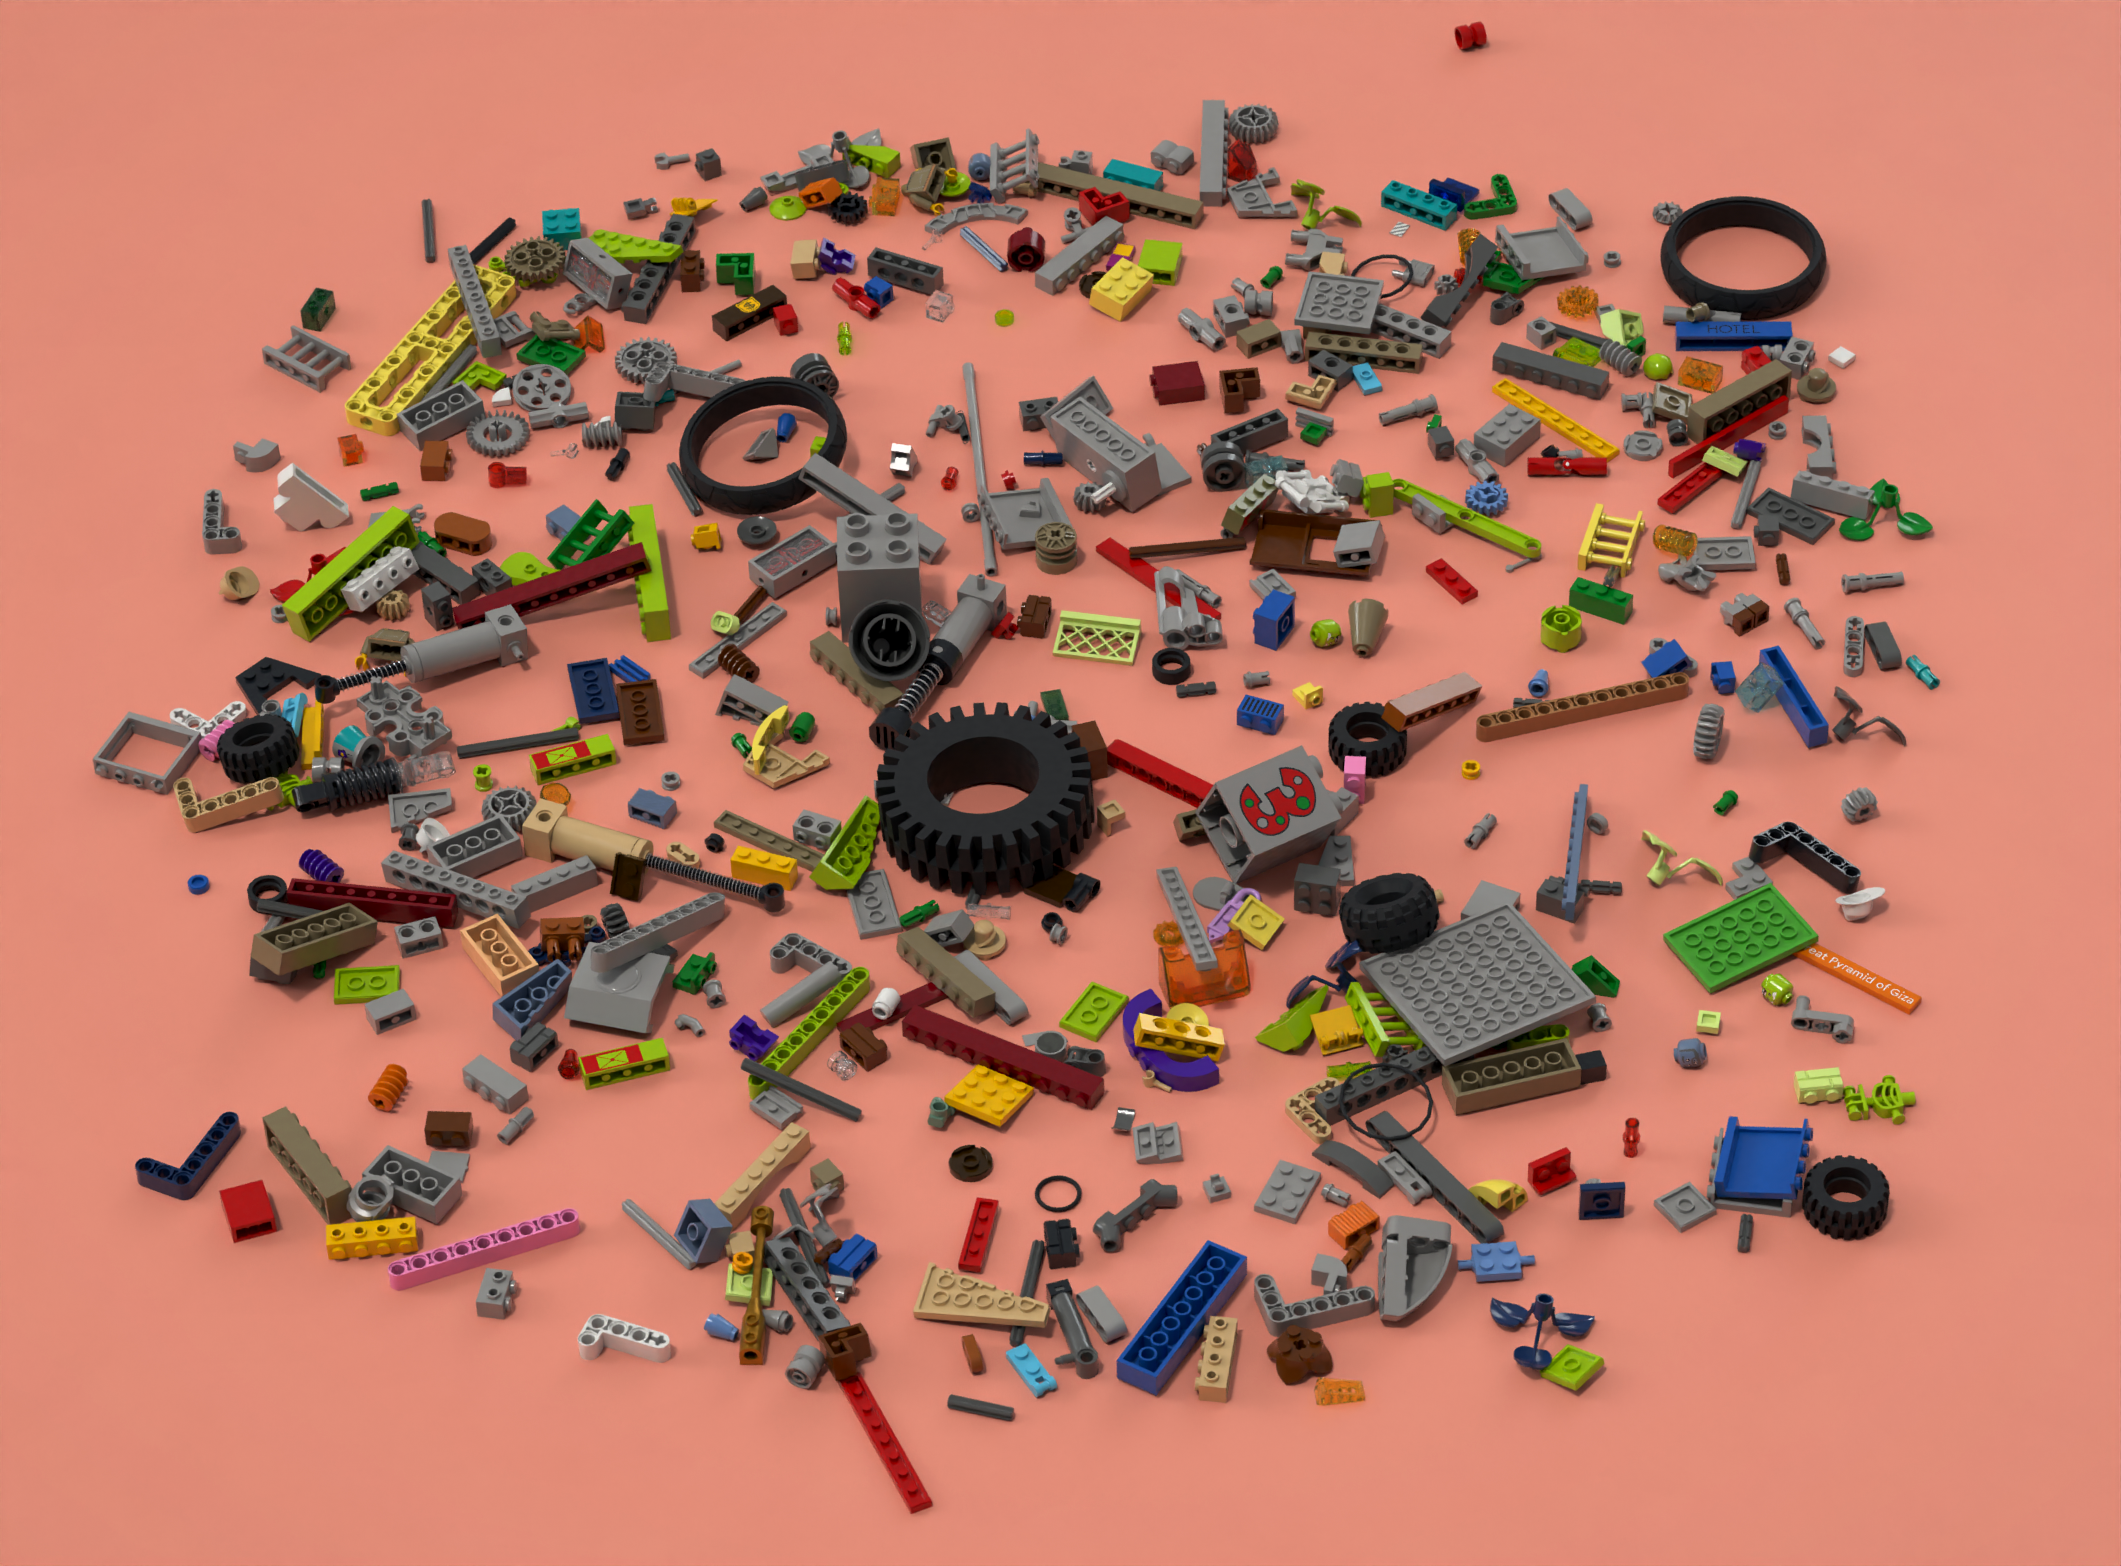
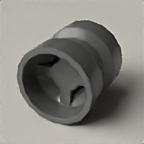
M1680 419L1671 420L1666 427L1670 444L1676 447L1686 444L1688 433L1685 422Z

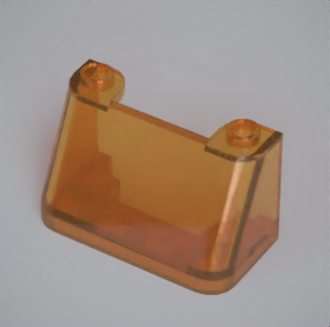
M1241 929L1226 933L1223 936L1224 946L1213 948L1218 968L1211 969L1210 971H1196L1190 954L1184 955L1177 946L1170 945L1158 948L1159 986L1170 1009L1181 1003H1190L1202 1007L1245 997L1250 993L1251 983L1244 936Z

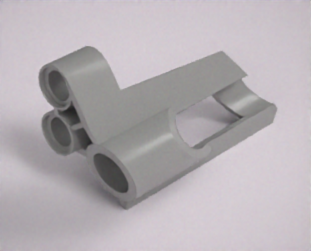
M1168 566L1163 567L1160 571H1156L1154 577L1159 634L1163 635L1165 645L1168 648L1184 650L1188 645L1208 646L1219 644L1223 640L1221 622L1208 614L1205 615L1198 612L1194 591L1184 587L1182 576L1175 569ZM1166 582L1173 583L1180 589L1181 607L1170 606L1166 608L1164 584Z

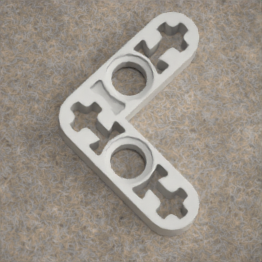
M235 701L226 706L209 721L183 708L172 710L170 712L171 724L201 732V737L204 739L213 729L221 725L218 724L219 722L224 720H230L234 723L241 722L246 717L247 712L243 702ZM193 724H198V725H199L198 727H195V728H191V727H190V726L193 725Z

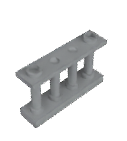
M1030 128L1026 129V140L1008 148H1001L997 142L990 145V192L998 204L1005 201L1007 190L1027 181H1030L1034 189L1038 187V144L1040 142L1038 136L1033 134ZM1026 148L1025 152L1006 159L1008 155ZM1026 159V163L1006 171L1007 167ZM1026 171L1025 175L1005 183L1008 178Z
M294 325L291 326L292 339L279 349H274L268 345L262 348L264 364L320 393L325 389L324 377L338 366L347 370L351 369L350 355L346 351ZM297 344L303 347L292 357L285 355L287 351ZM311 351L318 354L306 364L299 362L300 359ZM324 359L331 361L320 371L313 369Z

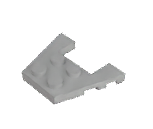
M1275 167L1268 169V173L1255 175L1253 180H1244L1227 188V196L1238 217L1297 216V209L1292 200L1273 204L1264 187L1280 183V177Z

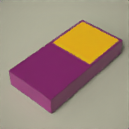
M1117 243L1106 265V271H1109L1122 257L1131 261L1135 253V246Z

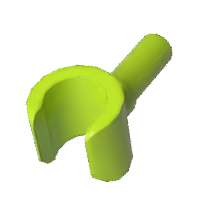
M568 717L563 726L552 731L577 728L579 730L581 726L575 717Z

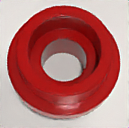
M1006 470L1004 474H1001L1006 489H1014L1013 485L1017 482L1013 472L1009 473Z

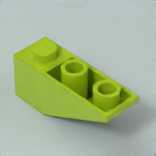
M849 145L847 150L851 164L864 166L868 171L889 178L901 167L900 152L885 146ZM842 153L843 160H846L844 153Z

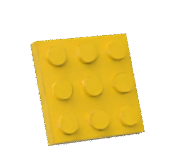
M978 1064L944 1096V1102L951 1107L1001 1127L1034 1094V1087Z

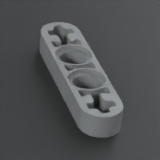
M1857 616L1849 617L1845 625L1843 671L1849 677H1857L1862 673L1864 620ZM1857 638L1859 641H1851L1849 639ZM1849 652H1857L1858 655H1851ZM1851 663H1855V668L1851 667Z

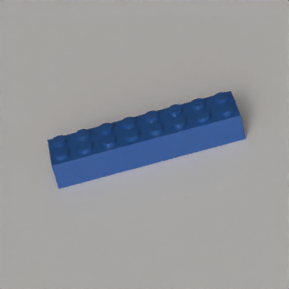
M1207 1240L1116 1360L1117 1378L1157 1396L1204 1333L1205 1325H1209L1210 1316H1217L1247 1276V1257Z

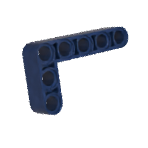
M234 1112L223 1113L180 1168L147 1157L139 1159L135 1163L138 1183L143 1187L179 1200L191 1199L240 1137L241 1128L238 1115Z

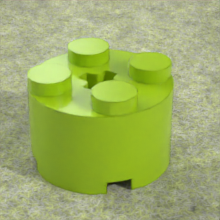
M1562 605V608H1556V606L1547 608L1543 612L1541 619V642L1560 653H1566L1569 649L1579 644L1582 631L1580 612L1568 605Z

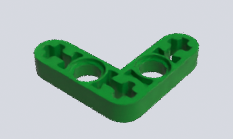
M1495 174L1491 177V189L1495 196L1494 199L1465 204L1464 216L1467 219L1476 220L1509 215L1517 211V199L1505 175Z

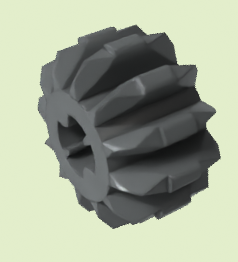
M609 904L601 909V920L610 938L630 930L627 917L620 904Z

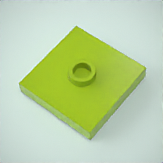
M1567 1344L1552 1358L1551 1364L1546 1369L1540 1370V1375L1545 1379L1577 1391L1605 1363L1603 1357Z

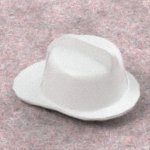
M426 818L416 834V840L421 846L420 853L425 850L427 851V845L450 836L447 829L433 818Z
M1881 887L1867 888L1850 895L1838 897L1835 901L1842 905L1846 920L1862 919L1871 912L1873 900L1881 897L1885 893V889Z

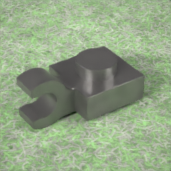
M639 198L623 202L628 219L646 215V211L651 214L658 212L655 198H650L646 201H642Z

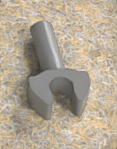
M659 153L654 157L657 169L660 170L669 169V165L673 163L690 161L689 154L668 157L665 153Z

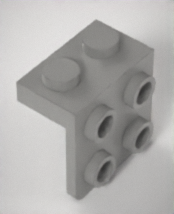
M1419 493L1412 497V515L1440 534L1455 525L1446 520V512Z

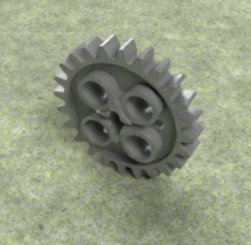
M641 337L638 342L633 339L632 344L626 342V347L621 346L620 351H617V356H615V367L618 374H622V378L627 377L628 381L634 379L635 383L641 380L642 384H644L645 378L658 362L677 365V353L674 347H670V343L665 344L664 340L658 342L657 338L652 341L650 337L646 340H643Z

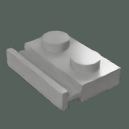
M1274 569L1257 576V579L1254 581L1252 579L1249 580L1250 587L1263 600L1273 589L1296 597V591Z
M772 1085L769 1086L768 1091H763L749 1103L752 1111L781 1130L797 1118V1114L803 1113V1106Z

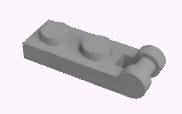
M1396 1151L1378 1160V1167L1407 1196L1412 1205L1418 1203L1420 1198H1427L1432 1195L1431 1187Z

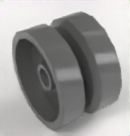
M1221 441L1210 444L1203 450L1200 461L1203 480L1207 487L1215 491L1225 492L1231 491L1243 483L1246 477L1243 453L1239 446L1232 442Z

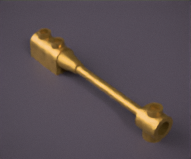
M767 1206L755 1207L751 1215L750 1231L756 1236L751 1299L745 1315L742 1317L739 1350L740 1365H763L766 1325L760 1293L765 1238L772 1234L774 1211ZM752 1351L755 1352L756 1355L748 1356L745 1354V1352Z

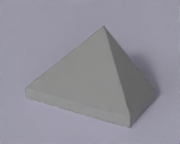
M774 428L760 433L744 455V461L778 458L776 431Z

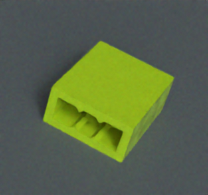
M1145 239L1138 266L1154 274L1152 284L1175 286L1183 258L1182 243Z

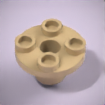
M979 920L964 939L963 947L965 950L971 951L976 957H979L980 960L988 961L1006 947V937L1004 932L994 926L991 921Z

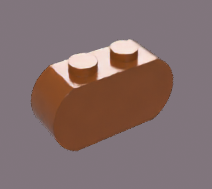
M454 512L444 513L437 517L434 522L435 538L444 548L471 556H479L488 552L492 546L491 530L488 522Z

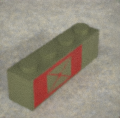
M1265 474L1261 476L1228 507L1221 526L1236 535L1240 534L1259 516L1260 509L1265 510L1274 502L1279 490L1275 486V480Z

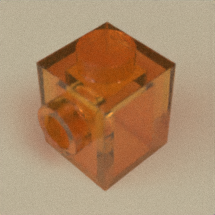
M352 434L338 437L339 453L343 466L363 463L362 452H364V446L362 441H358L357 435Z

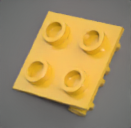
M675 197L671 200L673 212L669 214L692 217L700 209L706 210L711 208L712 204L718 200L698 199L695 201L693 198Z
M1351 1005L1310 1015L1322 1055L1364 1045L1361 1038L1363 1030L1357 1026Z

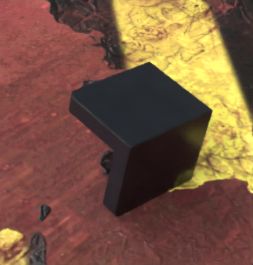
M1600 1050L1575 1054L1581 1067V1085L1606 1080L1607 1065Z

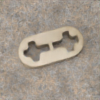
M681 842L668 844L666 848L668 859L675 862L678 861V864L681 862L682 865L684 863L686 865L689 864V867L693 866L694 868L696 866L697 869L700 867L699 855Z

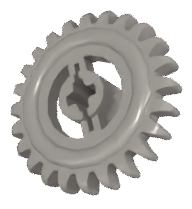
M496 410L495 416H492L491 412L488 411V418L482 413L481 421L478 417H475V422L470 421V426H467L466 432L467 443L476 452H482L483 455L489 454V456H494V454L501 456V454L508 455V452L514 453L515 449H521V446H524L529 439L530 429L528 423L525 422V418L520 419L519 414L514 418L513 411L507 416L506 410H504L503 415L500 416L498 410ZM497 429H498L499 441H497ZM506 429L512 432V435L508 439ZM488 431H489L490 441L487 440V439L484 437V435H485Z

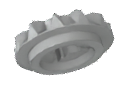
M1665 201L1664 204L1658 203L1653 209V217L1662 223H1673L1683 214V209L1678 204L1674 205V202L1667 203Z

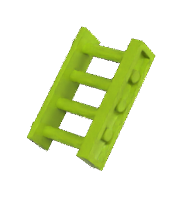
M1351 982L1345 1000L1348 1005H1351L1354 1017L1359 1027L1362 1028L1363 1035L1375 1057H1383L1388 1046L1394 1044L1401 1046L1412 1045L1415 1051L1427 1046L1392 1005L1391 1007L1375 1008L1370 1005L1369 1001H1387L1381 993H1365L1359 982ZM1377 1016H1397L1399 1022H1380ZM1404 1030L1407 1037H1388L1385 1031Z

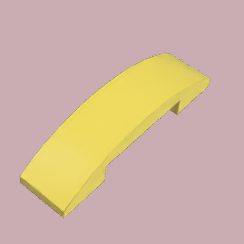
M786 705L771 713L762 722L755 734L752 744V755L756 775L760 774L767 762L766 746L774 733L782 734L789 722V711Z

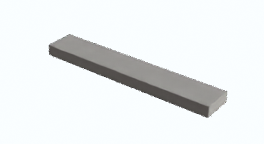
M773 602L742 624L735 634L726 636L690 663L689 670L704 679L720 667L718 655L722 648L728 644H734L737 648L743 650L787 616V611Z

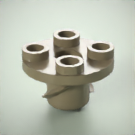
M1813 368L1809 371L1808 375L1803 376L1798 381L1797 392L1800 395V399L1804 402L1829 403L1836 393V384L1825 370Z

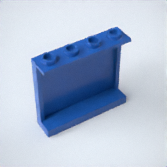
M1729 1116L1714 1180L1717 1197L1797 1199L1798 1190H1802L1803 1186L1802 1174L1806 1173L1805 1158L1809 1157L1810 1154L1809 1141L1813 1140V1128L1809 1127L1808 1119H1804L1802 1128L1740 1126L1738 1117Z

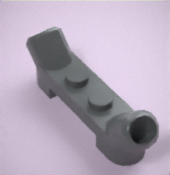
M1151 1179L1140 1187V1197L1119 1213L1114 1215L1107 1211L1093 1226V1233L1100 1237L1101 1248L1108 1252L1118 1250L1123 1233L1132 1229L1143 1218L1148 1217L1156 1208L1176 1206L1177 1187L1175 1185H1162L1155 1179Z

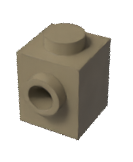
M829 1159L810 1168L811 1184L815 1191L831 1183L829 1190L838 1187L840 1192L844 1189L843 1173Z

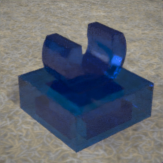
M971 182L969 186L972 192L969 195L970 202L973 203L975 198H979L977 204L984 203V199L987 201L991 200L993 195L987 187Z

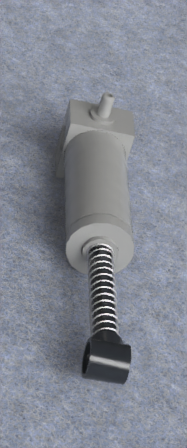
M512 605L485 612V622L402 646L400 662L396 660L395 663H386L385 666H376L375 669H366L365 672H356L355 675L351 674L340 679L329 675L317 677L314 681L315 698L322 704L331 703L340 694L341 690L344 692V689L349 690L351 687L354 689V686L359 687L361 684L363 686L365 683L369 684L373 676L376 678L380 676L384 680L385 677L389 678L391 675L394 677L395 674L399 675V673L404 674L405 672L410 682L416 683L493 659H497L502 667L528 659L527 628Z

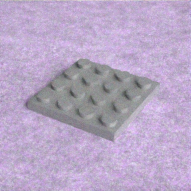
M1309 271L1294 319V325L1370 334L1384 288V280Z

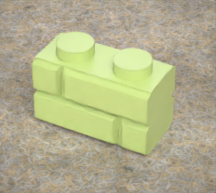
M1839 1068L1796 1071L1794 1074V1089L1798 1103L1811 1104L1816 1101L1828 1100L1832 1102L1842 1099L1843 1082L1840 1077Z

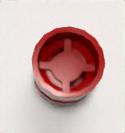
M1481 21L1471 23L1469 27L1467 25L1455 27V40L1460 50L1470 48L1472 44L1474 46L1486 44V30Z

